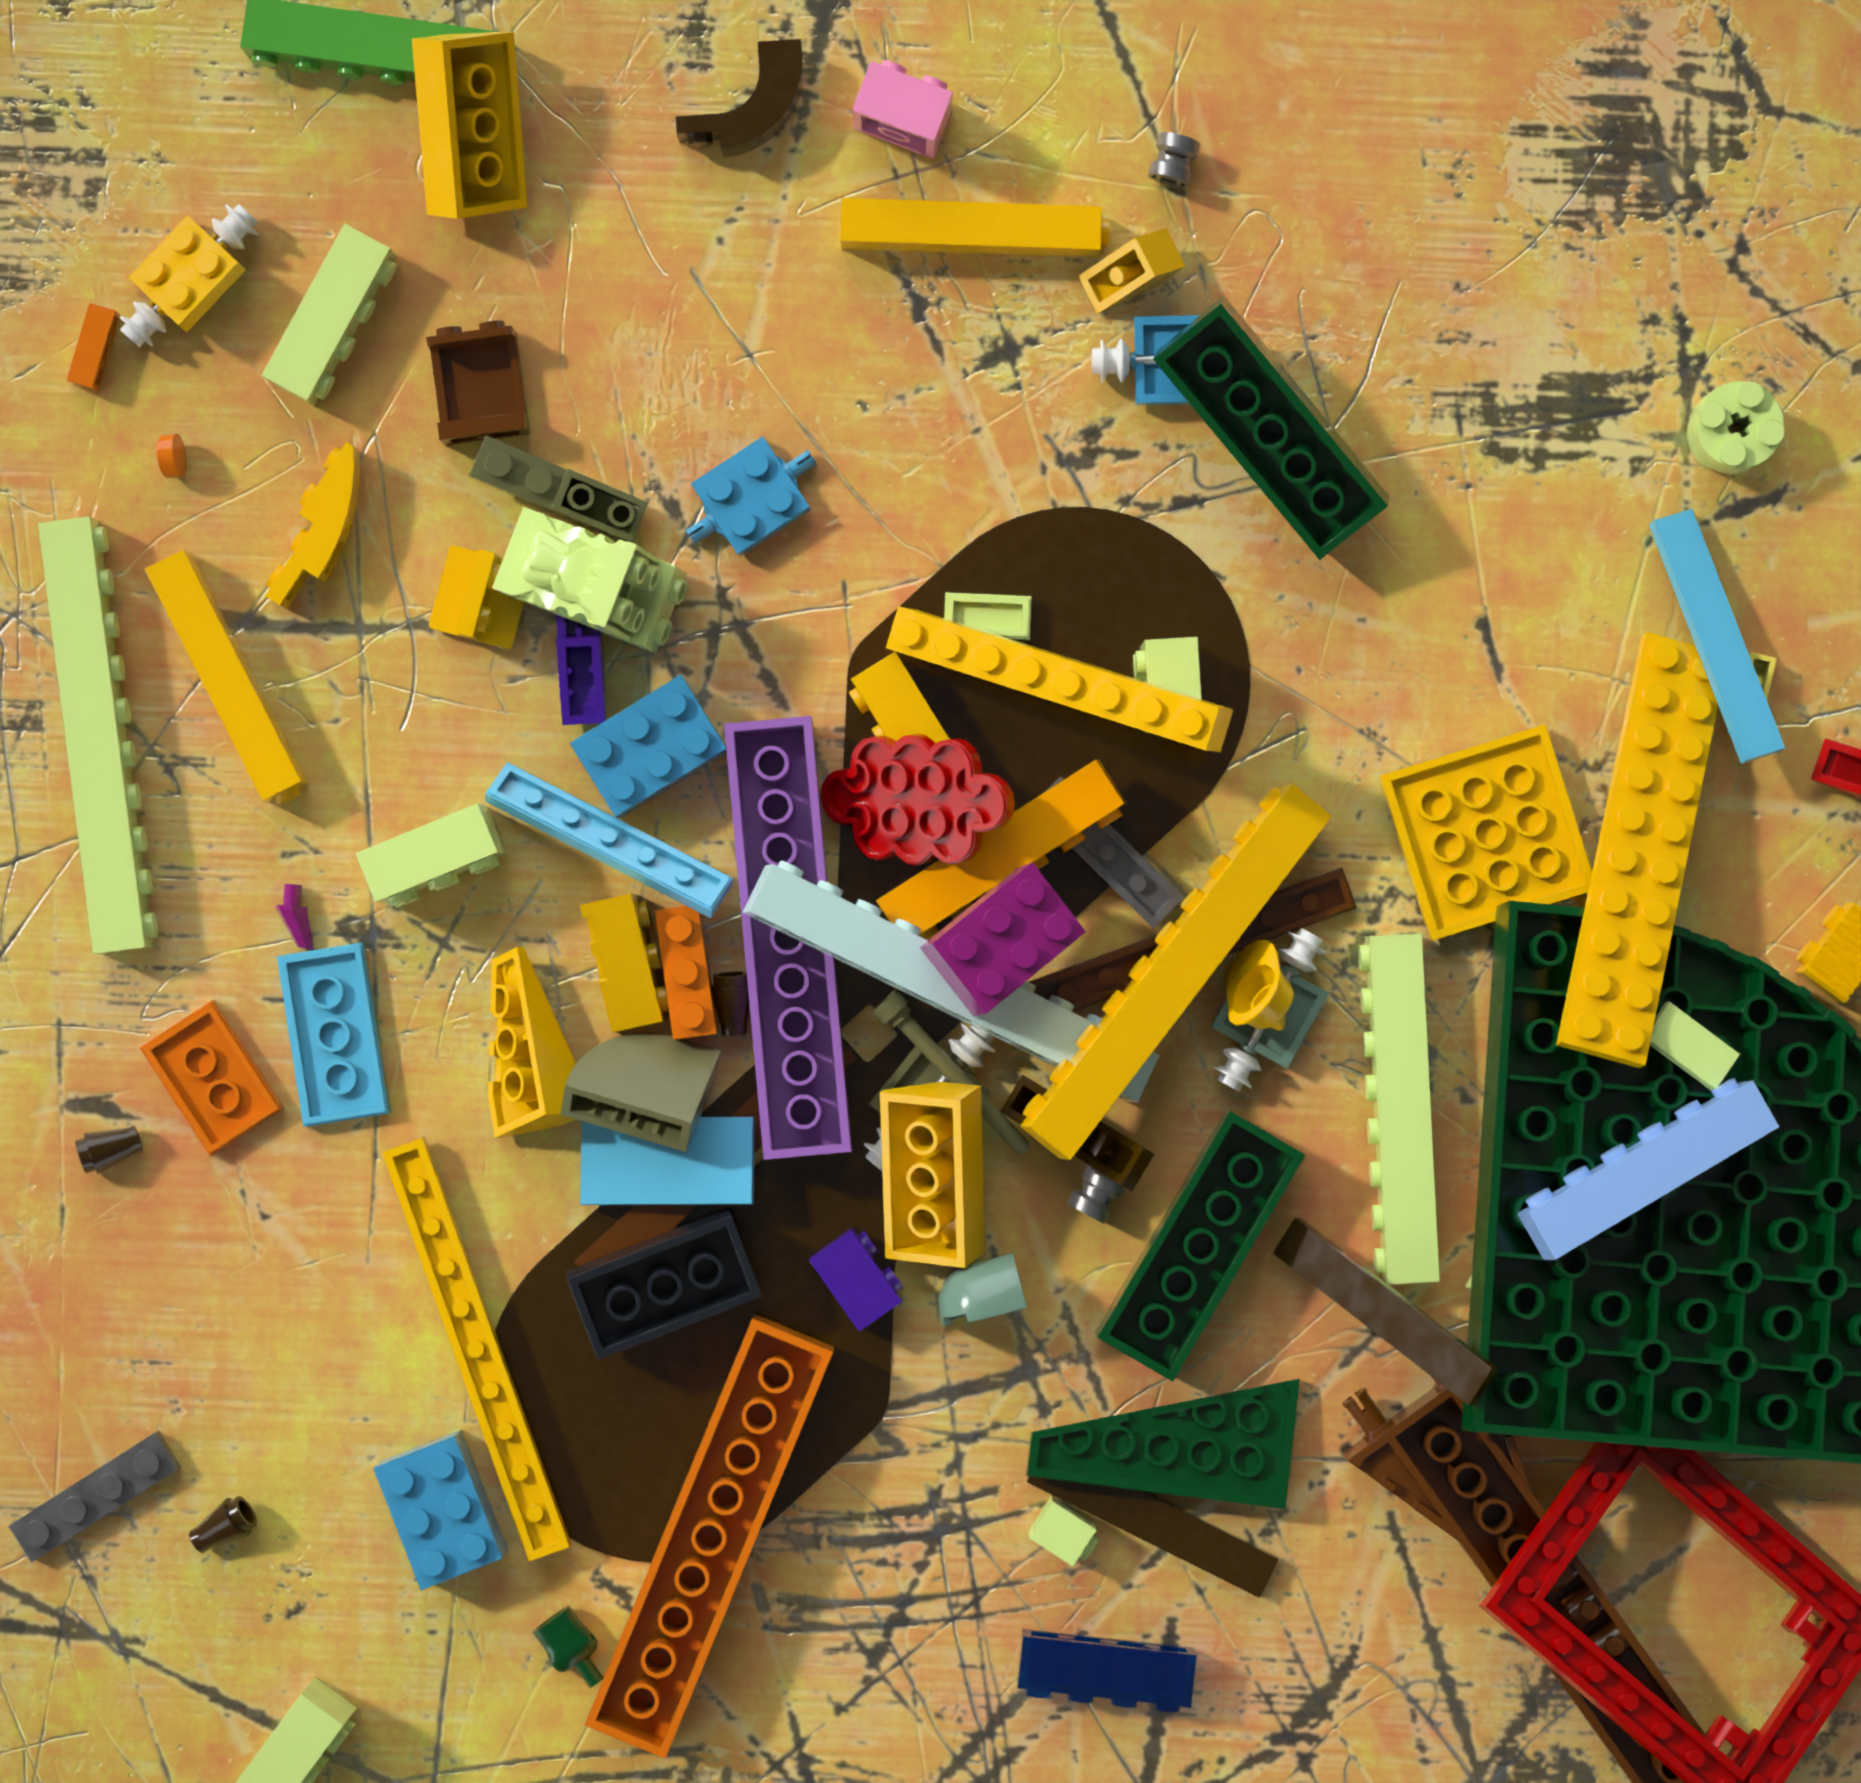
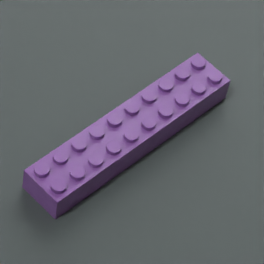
M811 716L724 724L763 1158L767 1160L851 1152L853 1149L835 958L743 913L765 865L774 864L778 866L780 861H784L803 870L802 878L815 885L818 884L819 880L828 882L813 719Z

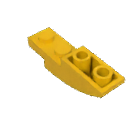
M345 442L341 449L335 447L331 451L323 465V469L326 472L318 485L315 483L310 484L299 501V504L303 507L298 514L313 524L309 530L303 528L297 534L290 546V550L294 553L286 565H278L267 580L266 586L270 589L265 596L285 609H288L310 574L324 583L326 582L347 541L355 516L361 475L360 451L348 442Z

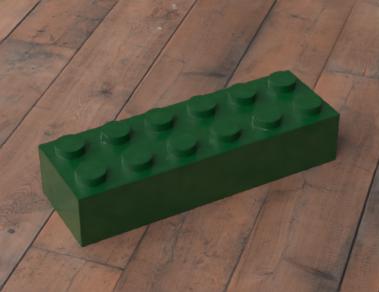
M1225 296L1221 297L1157 350L1153 358L1156 364L1319 560L1388 507L1389 495Z
M1225 1109L1095 1331L1097 1338L1173 1382L1303 1161L1305 1154L1232 1111Z

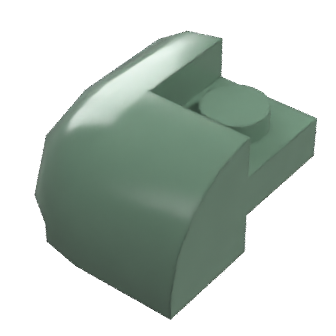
M1013 1253L972 1263L966 1268L956 1267L943 1281L938 1296L939 1318L942 1326L952 1325V1319L966 1316L968 1323L1027 1308Z

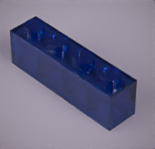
M1022 1629L1016 1679L1017 1689H1025V1695L1035 1698H1050L1051 1692L1068 1694V1700L1079 1703H1093L1094 1697L1111 1699V1704L1118 1707L1135 1708L1137 1707V1702L1154 1704V1709L1158 1711L1178 1713L1180 1712V1707L1191 1708L1197 1655L1194 1647Z

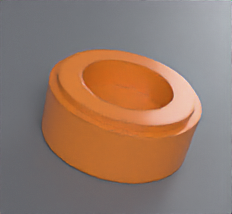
M177 433L161 435L156 446L157 460L161 473L166 478L183 477L187 469V460L182 438Z

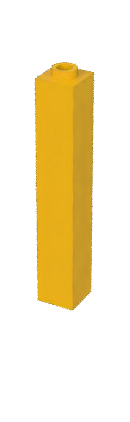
M842 198L840 243L841 249L1099 258L1101 245H1109L1110 219H1102V206Z
M183 549L145 568L262 801L268 803L276 801L279 806L300 796L301 793L298 788L308 784L192 554Z

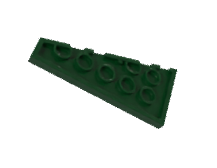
M1300 1379L1031 1432L1025 1476L1286 1509Z

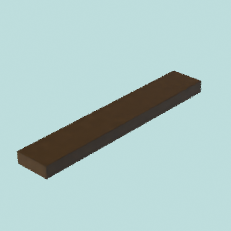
M1294 1218L1273 1254L1468 1405L1475 1406L1498 1371V1368L1305 1220Z
M1028 1476L1026 1479L1027 1483L1259 1598L1279 1560L1277 1556L1146 1491Z

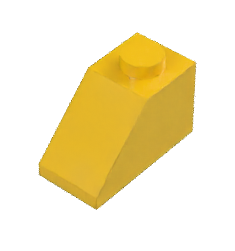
M1167 228L1134 238L1080 274L1079 278L1096 313L1099 314L1159 285L1186 266Z

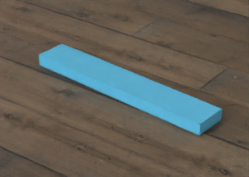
M1693 509L1653 520L1649 524L1650 530L1740 763L1743 764L1781 752L1785 749L1784 743Z
M509 762L506 763L485 793V802L709 918L713 916L732 887V877Z

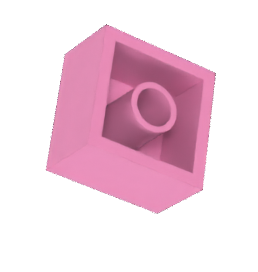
M883 60L881 65L871 61L852 109L854 129L934 159L952 114L953 92L947 90L948 85L937 78L924 75L922 80L907 75L906 68L892 61Z

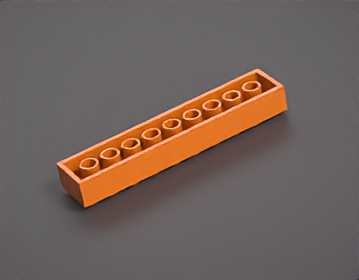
M754 1314L589 1712L585 1726L666 1759L831 1359L834 1346Z

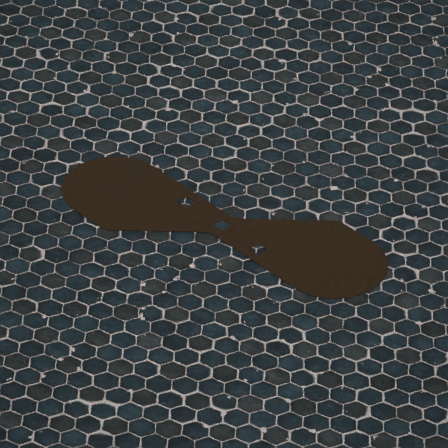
M1059 507L1040 510L1018 516L995 526L958 552L902 603L900 607L916 609L944 618L945 592L1032 596L1030 640L1015 641L1134 678L1133 654H1135V651H1140V646L1144 640L1198 637L1201 700L1233 709L1221 752L1205 751L1156 734L1145 733V731L887 649L886 645L897 609L859 643L849 662L843 769L850 768L852 752L856 745L865 738L875 737L871 729L878 725L871 712L868 710L862 714L850 696L849 692L855 689L851 678L893 652H896L949 739L958 738L966 740L976 749L980 756L982 773L998 775L1008 783L1013 791L1015 801L1014 812L1043 794L1060 776L1065 780L1094 760L1099 759L1126 801L1124 805L1118 808L1122 816L1110 823V825L1141 856L1184 819L1211 792L1222 777L1235 754L1242 736L1250 697V663L1243 629L1229 596L1208 566L1189 547L1157 526L1128 514L1091 507ZM840 824L838 888L843 890L841 898L855 905L858 899L880 908L876 900L939 860L936 857L928 863L911 865L905 863L897 855L880 860L868 858L859 851L854 842L852 825ZM1060 846L1045 854L1049 863L1038 869L1074 917L1080 914L1110 886L1072 848L1064 853ZM981 895L980 897H978L977 899H975L974 901H972L973 904H974L978 899H980L983 895ZM882 911L879 917L889 921ZM948 916L936 924L940 931L953 920L951 916ZM835 959L841 1029L866 1006L871 1005L875 1008L896 988ZM900 991L909 1000L907 1006L912 1010L909 1014L936 1043L940 1042L961 1022V1020ZM897 1026L893 1028L897 1033L896 1038L869 1062L864 1061L842 1037L843 1043L857 1057L845 1069L853 1151L767 1160L763 1158L755 1166L754 1205H698L675 1227L678 1228L729 1208L762 1297L597 1360L567 1282L566 1270L576 1267L577 1265L574 1261L635 1205H600L545 1255L513 1292L501 1314L495 1333L568 1536L571 1539L606 1555L632 1561L652 1562L754 1314L834 1346L833 1354L760 1531L783 1513L881 1421L887 1409L890 1395L894 1308L859 1332L809 1259L853 1227L858 1235L865 1231L879 1250V1253L873 1257L882 1270L890 1266L895 1273L896 1260L885 1258L882 1171L865 1157L870 1150L864 1146V1143L875 1145L880 1139L876 1129L881 1128V1114L869 1105L870 1100L915 1046ZM755 1065L702 1112L701 1117H731L757 1093Z

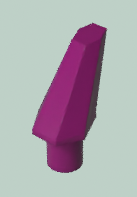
M284 884L283 905H276L275 908L297 947L314 950L307 913L308 907L300 906L302 885Z

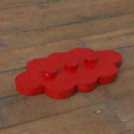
M919 733L903 736L898 741L883 735L863 739L852 752L850 768L835 770L829 774L822 784L820 794L822 807L829 818L839 824L852 825L854 842L859 851L866 857L880 860L897 855L905 863L911 865L928 863L936 857L948 864L969 861L977 855L982 846L983 832L1000 829L1006 825L1013 815L1015 806L1013 791L1008 783L998 775L982 773L980 756L970 743L958 738L935 743L927 735Z

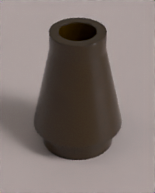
M729 971L714 974V984H712L711 990L721 1025V1035L741 1036L747 1034V1019L750 1005L747 972Z
M135 1125L122 1129L84 1133L85 1138L75 1141L85 1173L96 1170L97 1174L133 1153L143 1150Z
M243 1497L226 1498L197 1527L189 1532V1537L195 1549L200 1553H204L211 1548L250 1535L251 1529L257 1524V1519L252 1507Z

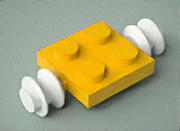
M226 204L225 208L228 215L223 221L211 219L213 231L220 236L219 238L215 234L212 237L209 236L187 215L128 277L152 300L149 304L153 306L151 308L144 302L134 301L133 305L136 313L131 318L120 316L126 323L120 330L138 347H141L144 342L153 347L150 336L156 330L163 333L167 332L165 321L159 316V313L162 316L167 314L187 333L245 272L246 269L226 251L228 247L225 245L227 243L233 249L244 250L242 238L247 233L258 235L253 229L258 221L240 204L234 209H231Z

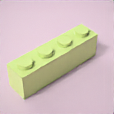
M344 223L261 376L273 385L312 406H315L318 398L324 400L333 387L335 377L332 376V373L339 360L345 362L354 348L356 340L352 336L359 323L366 324L374 312L376 301L373 298L380 285L387 286L395 273L397 264L393 261L396 255L391 248Z

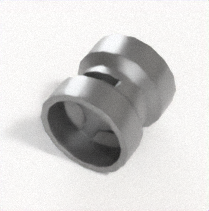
M1161 132L1156 144L1159 151L1157 160L1151 162L1148 177L1164 185L1188 188L1193 175L1190 166L1192 161L1198 157L1201 144L1184 135Z
M1089 1165L1083 1174V1190L1074 1191L1067 1203L1105 1224L1111 1214L1108 1203H1112L1114 1199L1120 1198L1125 1187Z

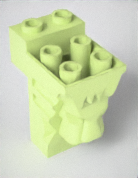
M523 507L492 589L510 598L597 629L612 638L656 654L659 645H664L669 638L672 628V622L669 619L675 604L679 605L686 594L687 581L685 578L687 573L675 565L659 560L637 544L622 540L615 542L603 534L599 533L597 536L585 528L575 527Z

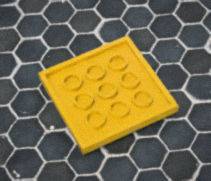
M1546 724L1378 776L1430 941L1494 922L1496 920V906L1507 901L1552 904L1588 892L1592 870Z

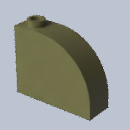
M631 1034L607 1040L585 1053L573 1067L564 1087L561 1115L686 1152L715 1083L721 1050L684 1039L673 1040L672 1036L661 1034Z

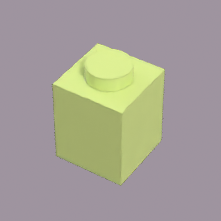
M1052 1495L1028 1531L1031 1540L1072 1567L1078 1558L1085 1561L1098 1542V1538L1093 1536L1097 1531L1095 1523Z

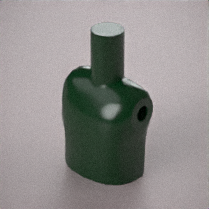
M569 1605L549 1617L532 1632L544 1647L552 1666L557 1671L566 1672L575 1668L589 1688H592L604 1678L589 1658L597 1649V1639L578 1619Z

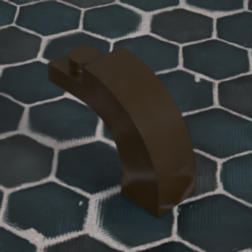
M801 39L759 41V78L750 98L738 108L725 113L675 116L679 143L687 142V147L706 148L712 146L713 141L720 140L723 157H728L756 149L774 137L790 119L801 94L803 84Z
M1022 1075L1001 1112L1021 1125L1026 1119V1116L1023 1115L1025 1107L1037 1094L1043 1096L1048 1089ZM1100 1121L1074 1156L1121 1186L1133 1191L1153 1158L1154 1153Z

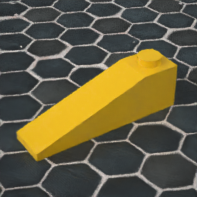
M516 947L492 959L490 1012L497 1018V1031L495 1041H489V1055L496 1056L495 1081H488V1101L495 1138L558 1127L575 1120L574 1118L561 1115L564 1087L576 1062L524 947Z

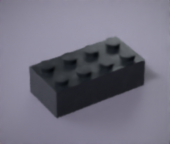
M729 1208L566 1270L567 1282L597 1360L762 1297Z

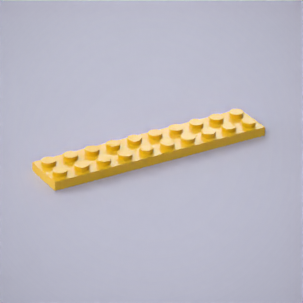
M1646 632L1641 636L1556 1043L1557 1046L1637 1068L1645 1066L1718 710L1717 700L1696 646L1650 632Z

